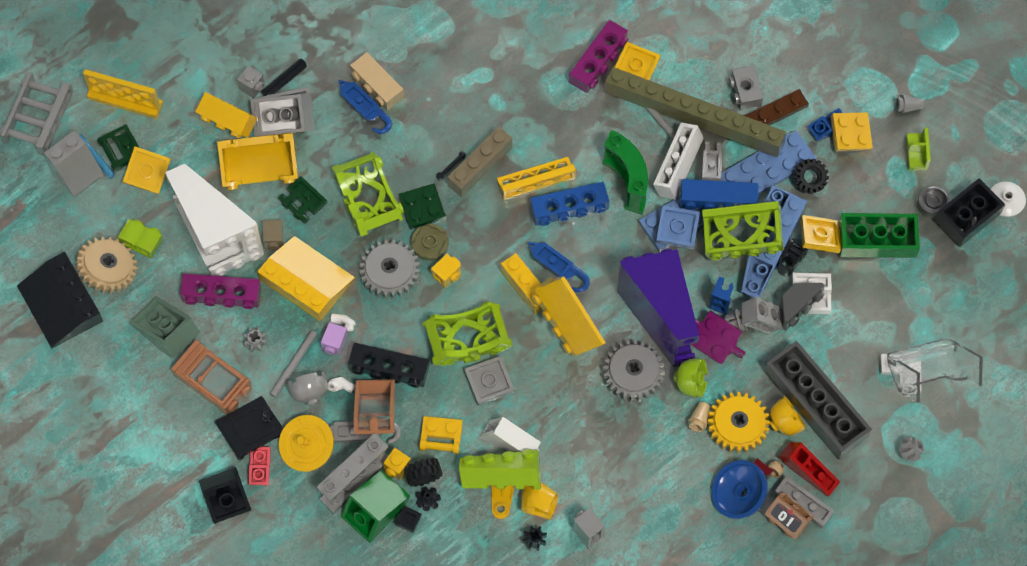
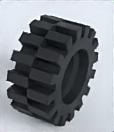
M807 159L796 165V169L792 173L794 174L792 180H795L793 184L798 186L797 190H802L804 194H813L824 189V186L828 183L826 180L829 179V176H827L829 172L825 170L826 165H822L821 161H816V159ZM808 169L815 171L817 179L813 184L806 182L804 174Z
M437 458L421 459L419 462L415 461L414 464H409L404 469L408 484L411 487L430 484L429 482H435L443 476Z

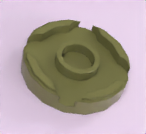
M426 224L414 231L411 245L415 255L420 259L433 261L443 257L447 252L449 239L446 231L439 225Z

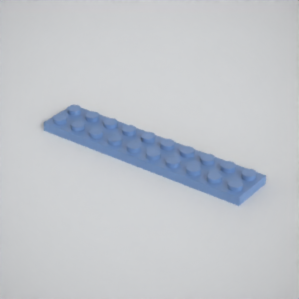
M797 130L786 136L785 144L779 157L759 151L722 172L721 181L758 183V195L771 189L772 185L776 186L793 176V170L796 169V165L807 159H816L817 161V158ZM681 196L664 206L680 208ZM662 207L639 220L640 226L659 253L671 246L656 243ZM696 208L692 210L700 212L697 231L704 227L702 214L704 209Z

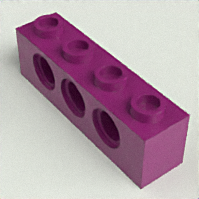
M609 19L570 72L569 83L585 93H588L590 89H594L600 75H604L607 72L608 64L611 61H615L619 54V49L621 47L624 48L626 42H628V30ZM612 42L613 45H607L606 43ZM597 56H602V57H604V58L598 59V58H596V57H597ZM589 69H590V70H593L594 72L588 73V72H586V70H589Z
M183 273L180 296L182 302L189 305L204 303L206 306H215L217 304L228 308L242 306L245 309H253L254 307L259 308L261 283L260 279ZM199 289H206L204 293H197ZM219 290H225V293L222 295L216 294ZM237 292H244L242 296H236Z

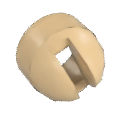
M773 461L768 465L773 470L772 477L779 478L782 475L784 466L780 461Z

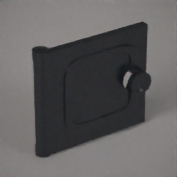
M262 396L215 421L216 426L238 460H242L245 455L280 437L283 430L282 425Z

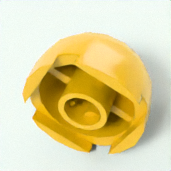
M786 396L772 406L770 412L772 421L770 425L775 432L779 430L783 435L792 436L806 429V425L799 413L795 411L792 403Z

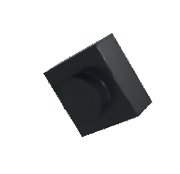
M403 506L395 525L414 533L422 514Z

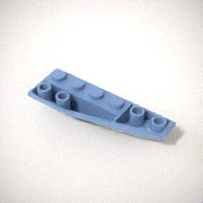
M772 185L765 202L778 201L781 206L784 250L779 251L777 254L760 253L758 256H748L741 293L750 297H761L807 205V200ZM775 215L770 216L768 226L775 227ZM765 230V233H767L770 236V238H764V242H773L775 239V233H773L770 230Z

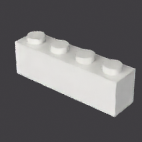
M681 122L653 184L659 197L677 199L681 190L682 179H686L703 141V135L698 125Z

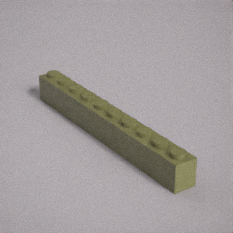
M612 68L605 82L606 93L645 108H651L663 115L687 124L698 125L703 130L772 156L779 157L785 144L786 131L618 68Z

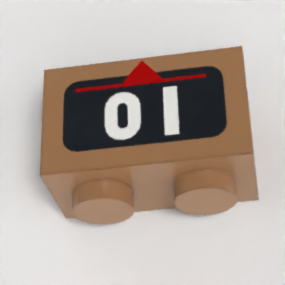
M785 492L778 495L765 512V515L772 524L778 525L788 537L794 539L802 535L814 519L812 514Z

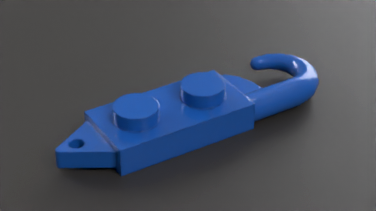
M339 80L340 96L365 120L372 121L380 117L386 126L383 129L373 128V131L378 134L387 133L392 127L391 118L354 81L350 83Z
M528 242L533 260L557 277L564 276L566 280H569L576 275L583 280L584 284L581 288L572 287L574 292L581 293L588 289L590 286L589 276L576 267L573 262L545 242Z

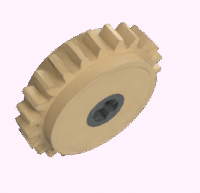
M102 236L99 241L95 237L93 242L87 241V244L82 246L77 255L76 270H80L78 276H83L82 282L89 283L88 288L93 286L96 292L99 289L102 290V294L105 291H109L112 294L113 290L119 293L121 288L125 290L128 285H131L138 267H136L137 260H134L135 254H130L131 248H126V243L120 244L119 239L113 241L111 237L105 240L104 236Z

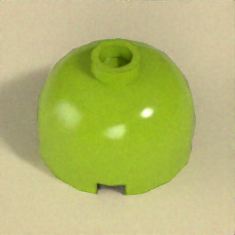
M698 358L688 359L682 362L678 371H675L674 382L677 383L679 390L683 394L696 398L704 396L707 387V381L704 382V375H708L705 360Z

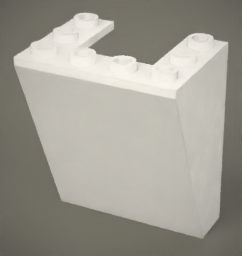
M186 164L165 172L168 182L171 183L176 193L173 195L174 202L211 276H223L227 271L239 269L245 263L256 261L264 255L257 223Z

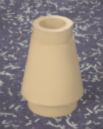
M699 402L688 420L691 430L703 432L707 428L710 408L707 403Z

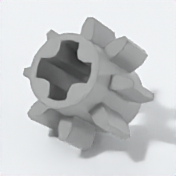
M259 327L257 330L249 328L250 332L248 335H243L244 339L247 340L244 342L245 347L250 346L251 352L254 350L261 352L263 345L267 346V341L264 340L267 335L266 333L261 334Z
M911 436L903 439V444L899 447L902 457L913 462L921 459L920 454L924 452L921 440Z

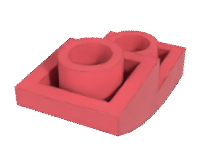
M260 447L250 453L249 485H269L271 447Z

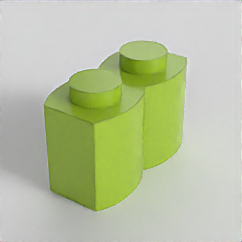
M128 219L117 237L120 244L126 243V248H131V250L151 259L163 241L160 230L154 227H145L144 223L137 219H134V221Z

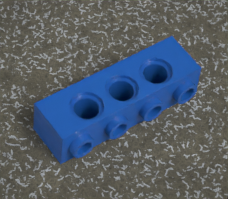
M603 181L530 198V207L535 225L546 226L554 221L564 222L572 217L581 218L594 212L603 213L609 209L610 201ZM591 199L593 202L586 203L584 200ZM572 203V204H574L575 206H574V207H567L566 204ZM550 207H553V208H555L556 210L553 211V212H551V211H548L547 209L550 208Z

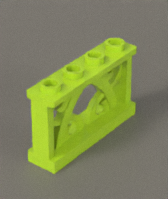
M778 201L702 210L705 255L708 259L713 261L721 260L722 257L735 259L740 258L741 255L777 254L779 251L784 250L782 212ZM771 215H775V227L768 226ZM758 217L756 222L760 223V225L752 223V218ZM740 219H745L749 226L757 229L745 242L737 240L729 233L738 226ZM733 220L734 223L730 226L727 224V221ZM710 222H715L719 231L711 234ZM765 230H770L773 233H775V239L773 242H764V238H770V236L767 233H765ZM722 235L723 237L717 241V244L722 242L724 247L714 248L712 246L713 240L717 236Z

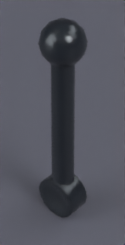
M461 151L459 156L442 172H438L436 174L437 180H443L444 175L460 159L466 157V153Z

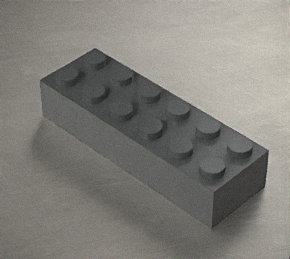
M797 340L766 362L764 371L838 459L869 437L872 428Z

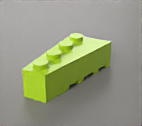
M538 450L506 451L502 454L487 453L483 456L468 455L460 458L459 471L462 488L487 489L490 485H494L497 489H505L507 486L525 489V486H533L534 490H541V465Z

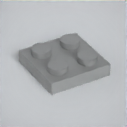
M501 356L464 369L478 406L515 393Z

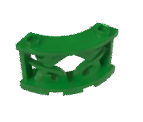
M611 130L605 142L603 165L616 172L626 185L627 202L625 210L643 216L648 188L646 163L640 151L630 140Z

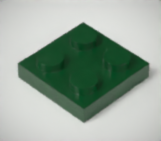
M435 183L399 194L410 230L446 219Z

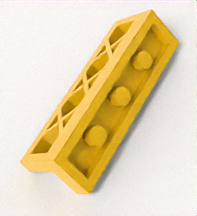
M565 157L498 177L497 181L505 200L575 179L576 169L574 164L571 165L569 157ZM566 163L567 166L557 169L558 165ZM541 170H547V171H549V172H545V173L539 174ZM525 175L531 176V177H529V178H525V179H522V180H521V178H522L523 176H525ZM505 181H512V183L503 185Z

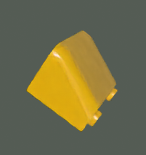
M294 133L217 142L222 187L227 186V190L239 189L238 185L283 180L284 184L294 183L295 179H298Z

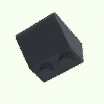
M236 467L199 480L214 524L251 511Z

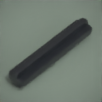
M302 58L297 60L261 91L262 95L267 96L278 92L307 67L306 62Z

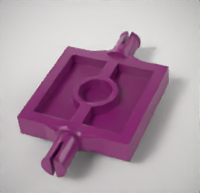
M709 311L706 318L701 322L695 319L699 340L698 343L691 345L720 364H723L731 353H734L741 359L744 357L746 352L737 347L738 339L743 333L742 330L713 311Z

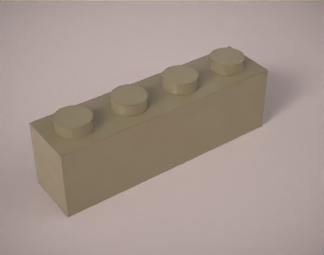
M498 126L447 177L448 187L462 198L512 148V137Z

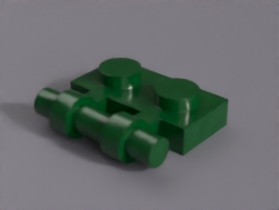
M302 176L287 188L288 192L291 193L289 197L281 194L278 198L282 202V206L292 211L294 217L297 220H301L304 224L310 220L306 215L308 211L315 215L328 203L327 199ZM298 200L303 206L298 208L294 202Z

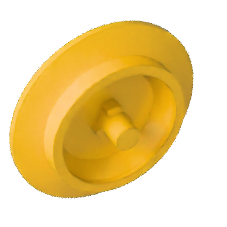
M302 415L292 419L283 428L279 438V452L282 459L289 467L301 472L313 471L323 466L330 458L334 447V437L331 428L324 420L313 415Z

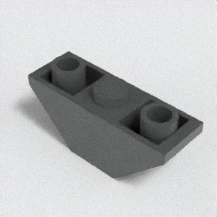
M795 283L782 295L780 306L783 330L786 331L790 326L794 327L803 314L806 315L811 310L812 305L815 302L818 303L823 298L825 287L823 283Z

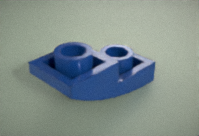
M840 108L826 117H820L807 126L817 141L833 135L830 115L833 113H843Z

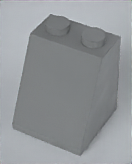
M75 131L44 152L51 172L74 198L104 176L88 146Z

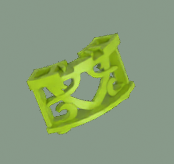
M374 152L345 164H337L331 167L339 190L341 189L342 195L346 196V199L343 200L348 213L351 214L353 223L361 237L367 235L368 230L397 219L399 221L403 220V207L401 203H397L388 186L381 168L384 167L381 157H377ZM372 162L374 171L372 173L368 172L366 166L364 175L360 174L359 166ZM356 167V173H343L344 171ZM377 176H378V178H379V180H380V183L377 182V181H375V179L377 178ZM355 182H358V189L356 191H352L350 189V186L353 185L356 187ZM362 183L379 191V197L374 207L366 202H354L361 193ZM385 196L387 197L389 202H384ZM365 207L367 209L365 212H360V208ZM391 208L392 210L387 212L385 209Z
M485 302L480 307L454 315L434 314L429 316L428 320L422 324L427 329L434 353L432 358L433 364L451 366L455 365L456 361L463 360L466 364L481 360L480 356L491 353L493 356L512 347V340L508 338L500 312V304ZM492 313L495 323L487 327L490 323V318L484 320L483 317ZM463 326L480 332L474 339L472 348H468L463 342L453 339ZM440 327H443V328H444L443 331L439 330V334L442 335V336H444V337H446V338L439 337L438 332H437V328H440ZM496 327L499 337L493 332ZM481 338H483V341H485L486 343L480 345L478 342ZM457 345L461 347V350H455L454 348Z

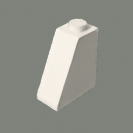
M504 417L488 421L480 436L481 439L505 451L521 452L526 449L539 451L538 447L541 443Z

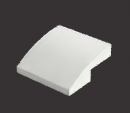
M793 273L792 286L795 283H823L825 285L823 298L818 303L815 302L807 314L831 315V274Z

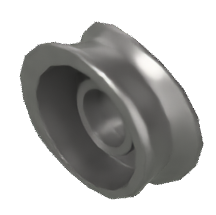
M930 186L920 193L917 206L923 216L935 218L937 212L949 203V197L942 188Z

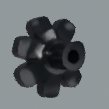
M427 486L422 488V493H416V498L419 499L416 502L418 508L424 506V511H430V507L433 509L438 508L437 502L441 500V496L436 494V488L432 487L428 490Z

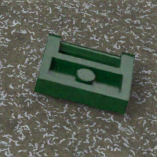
M127 124L101 136L97 140L99 146L103 147L112 163L111 167L114 172L122 170L124 166L129 164L134 147L140 148ZM114 140L123 156L120 160L117 159L109 145V142Z

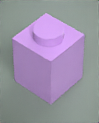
M329 322L321 341L322 350L329 355H340L348 337L347 328Z

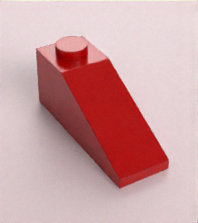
M789 442L778 456L792 471L828 497L840 483L802 442Z

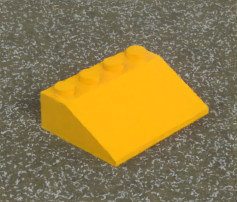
M295 236L272 254L258 270L260 281L320 322L355 279L354 276Z
M564 276L549 278L530 290L533 294L531 297L534 303L542 308L544 319L547 322L550 321L553 326L552 331L557 338L560 337L563 342L562 347L568 355L577 356L606 343Z

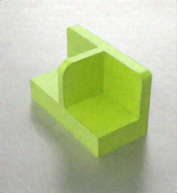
M924 127L922 133H907L906 135L909 171L928 170L930 165L928 127Z

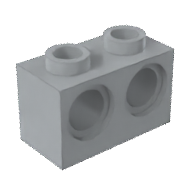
M752 297L748 301L742 302V323L766 334L781 330V307L774 305L772 302L761 300L760 297Z

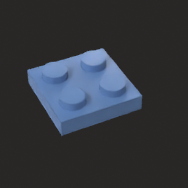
M662 205L656 243L694 249L700 212Z

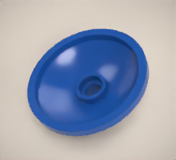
M739 460L727 464L718 472L712 485V499L715 507L721 514L731 519H744L755 514L761 508L767 496L768 484L766 476L761 468L749 461Z

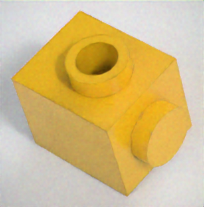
M448 254L431 268V276L444 288L451 282H456L461 276L460 261Z
M394 448L383 463L385 473L401 481L405 475V467L411 464V458Z

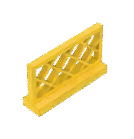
M87 69L84 70L83 76L89 90L87 93L88 100L158 119L164 103L163 100L158 99L156 89Z

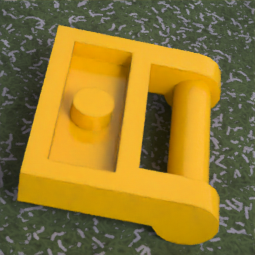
M424 416L420 451L430 449L459 454L463 420ZM427 438L454 440V444L429 442Z

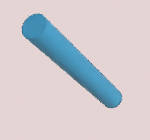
M79 135L88 146L99 167L109 179H113L116 174L85 137Z

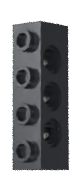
M355 342L353 343L348 361V368L354 374H367L374 379H394L396 384L400 382L407 383L413 388L425 386L430 367L429 359ZM367 360L375 361L372 365L365 364ZM386 364H392L393 368L385 369L384 366ZM406 368L412 369V372L409 374H405L402 371Z

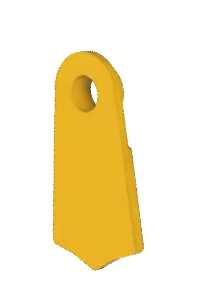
M491 485L492 514L495 518L504 519L509 515L515 486L497 489L494 485ZM503 507L505 510L500 513L497 511V508Z

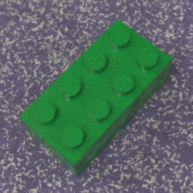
M841 213L839 219L842 245L840 257H917L920 250L918 214Z

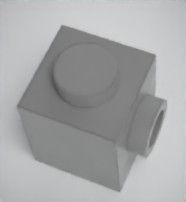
M247 66L237 79L239 90L252 98H255L265 85L263 75L250 66Z

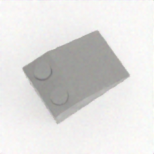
M310 93L250 99L252 115L258 118L253 127L254 137L314 130Z

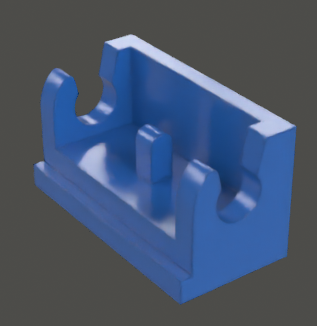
M719 276L711 295L709 309L727 315L733 284L729 285L728 290H723L724 278Z

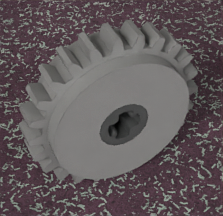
M386 239L385 244H381L378 241L377 247L371 245L372 251L366 250V256L361 257L362 262H364L360 263L361 270H359L360 276H362V283L366 282V289L371 287L370 291L372 294L377 291V297H380L381 294H384L385 299L388 298V295H392L394 299L395 294H399L402 297L403 291L409 293L408 287L414 288V282H418V276H416L420 275V270L418 269L420 268V262H417L418 256H414L415 252L413 249L409 251L408 244L403 247L402 241L398 244H395L394 239L391 243H388Z
M635 340L634 344L631 345L627 341L626 346L619 343V349L613 347V353L609 352L607 356L609 359L604 361V364L607 365L603 366V371L606 372L603 377L608 379L606 386L612 385L610 391L616 390L617 397L622 394L623 400H626L627 396L630 397L631 401L634 400V397L641 401L642 396L648 399L649 392L654 395L655 388L660 389V383H663L664 378L662 376L665 375V370L662 368H664V363H659L662 360V356L656 357L658 351H651V345L647 348L644 347L645 342L637 345V340ZM631 369H632V371H633V369H637V373H636V371H635L634 373H632V372H631Z

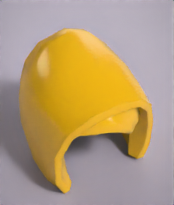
M542 482L541 490H534L533 486H525L522 492L521 511L551 520L557 506L558 493Z

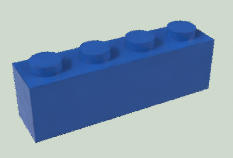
M682 179L680 208L705 210L758 203V183Z

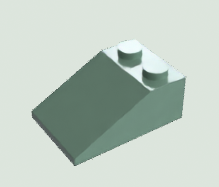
M157 296L129 322L131 326L153 345L171 358H174L200 333L191 317Z

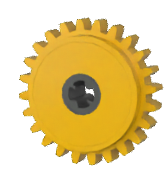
M731 392L729 398L723 395L722 401L717 399V406L712 405L711 410L713 412H709L708 417L712 418L708 419L707 423L712 425L708 428L709 432H713L711 438H717L716 444L722 443L723 450L729 447V452L731 453L733 449H737V454H740L741 449L748 453L749 447L755 450V444L761 446V439L765 440L767 437L765 434L769 432L767 426H770V421L766 420L769 418V413L764 414L766 406L760 407L762 401L760 400L756 403L755 396L750 399L748 398V393L744 397L741 396L740 392L737 393V396H734ZM739 420L742 422V424L740 423V425H737L736 422H738Z

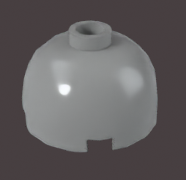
M317 372L295 378L296 382L291 383V380L288 381L287 384L292 397L300 403H307L308 406L318 404V399L326 394L328 388L325 372H321L322 376H318Z

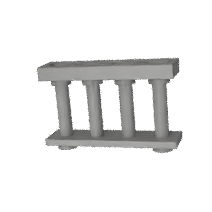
M28 72L27 76L22 80V88L7 122L1 127L0 136L4 144H8L11 137L33 143L38 153L44 155V152L49 149L73 94L71 84L63 82L61 88L59 87L58 89L37 83L33 73ZM34 89L55 95L56 100L54 104L50 105L28 97L31 90ZM28 105L48 111L49 116L47 120L43 121L21 113L24 106ZM21 121L41 127L42 132L40 136L36 137L16 131L14 128L17 122Z
M374 433L317 486V489L323 494L319 499L320 502L332 514H335L348 501L349 496L384 468L383 463L388 457L384 451L389 448L388 445Z

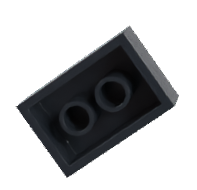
M978 178L937 212L934 221L961 247L1002 214L1006 204Z

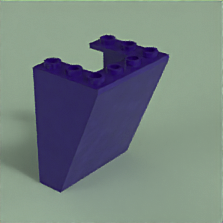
M665 249L661 253H645L640 257L634 258L629 256L620 260L617 292L673 367L680 366L682 362L688 359H694L695 354L692 353L690 344L698 343L699 332L678 249Z

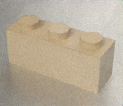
M368 52L350 65L351 77L354 81H359L363 85L362 87L367 94H372L375 97L374 99L380 107L383 106L388 111L404 98V89Z

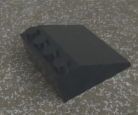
M65 252L45 262L17 285L51 349L103 322L100 312Z

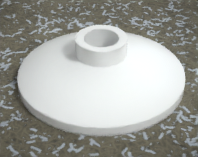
M1000 182L991 188L1006 204L1000 216L1012 217L1023 210L1026 197L1018 185L1012 182ZM1005 195L1011 196V198L1008 199L1005 197Z

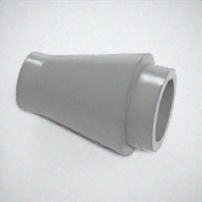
M900 95V97L895 98V110L905 113L923 109L924 101L922 98Z

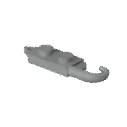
M354 421L334 422V425L330 426L334 443L365 442L373 435L354 434ZM396 423L394 424L395 436L387 441L389 444L396 442L400 438L401 430Z

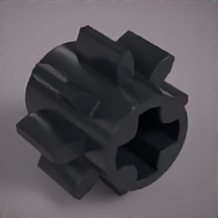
M531 525L529 532L524 531V536L527 538L523 539V544L528 543V550L536 548L539 551L541 545L546 546V541L543 538L547 537V533L541 532V526L537 529ZM535 536H538V539H535V541H532V538H534Z

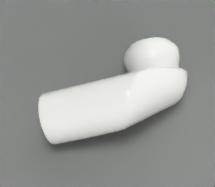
M331 315V323L344 325L348 332L354 331L356 323L353 319L346 315Z
M338 377L329 380L327 389L332 392L345 389L352 394L355 391V384L344 377Z

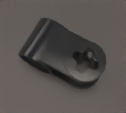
M792 238L780 256L777 265L778 273L782 276H790L805 258L809 249L803 248ZM783 263H789L791 266H784Z

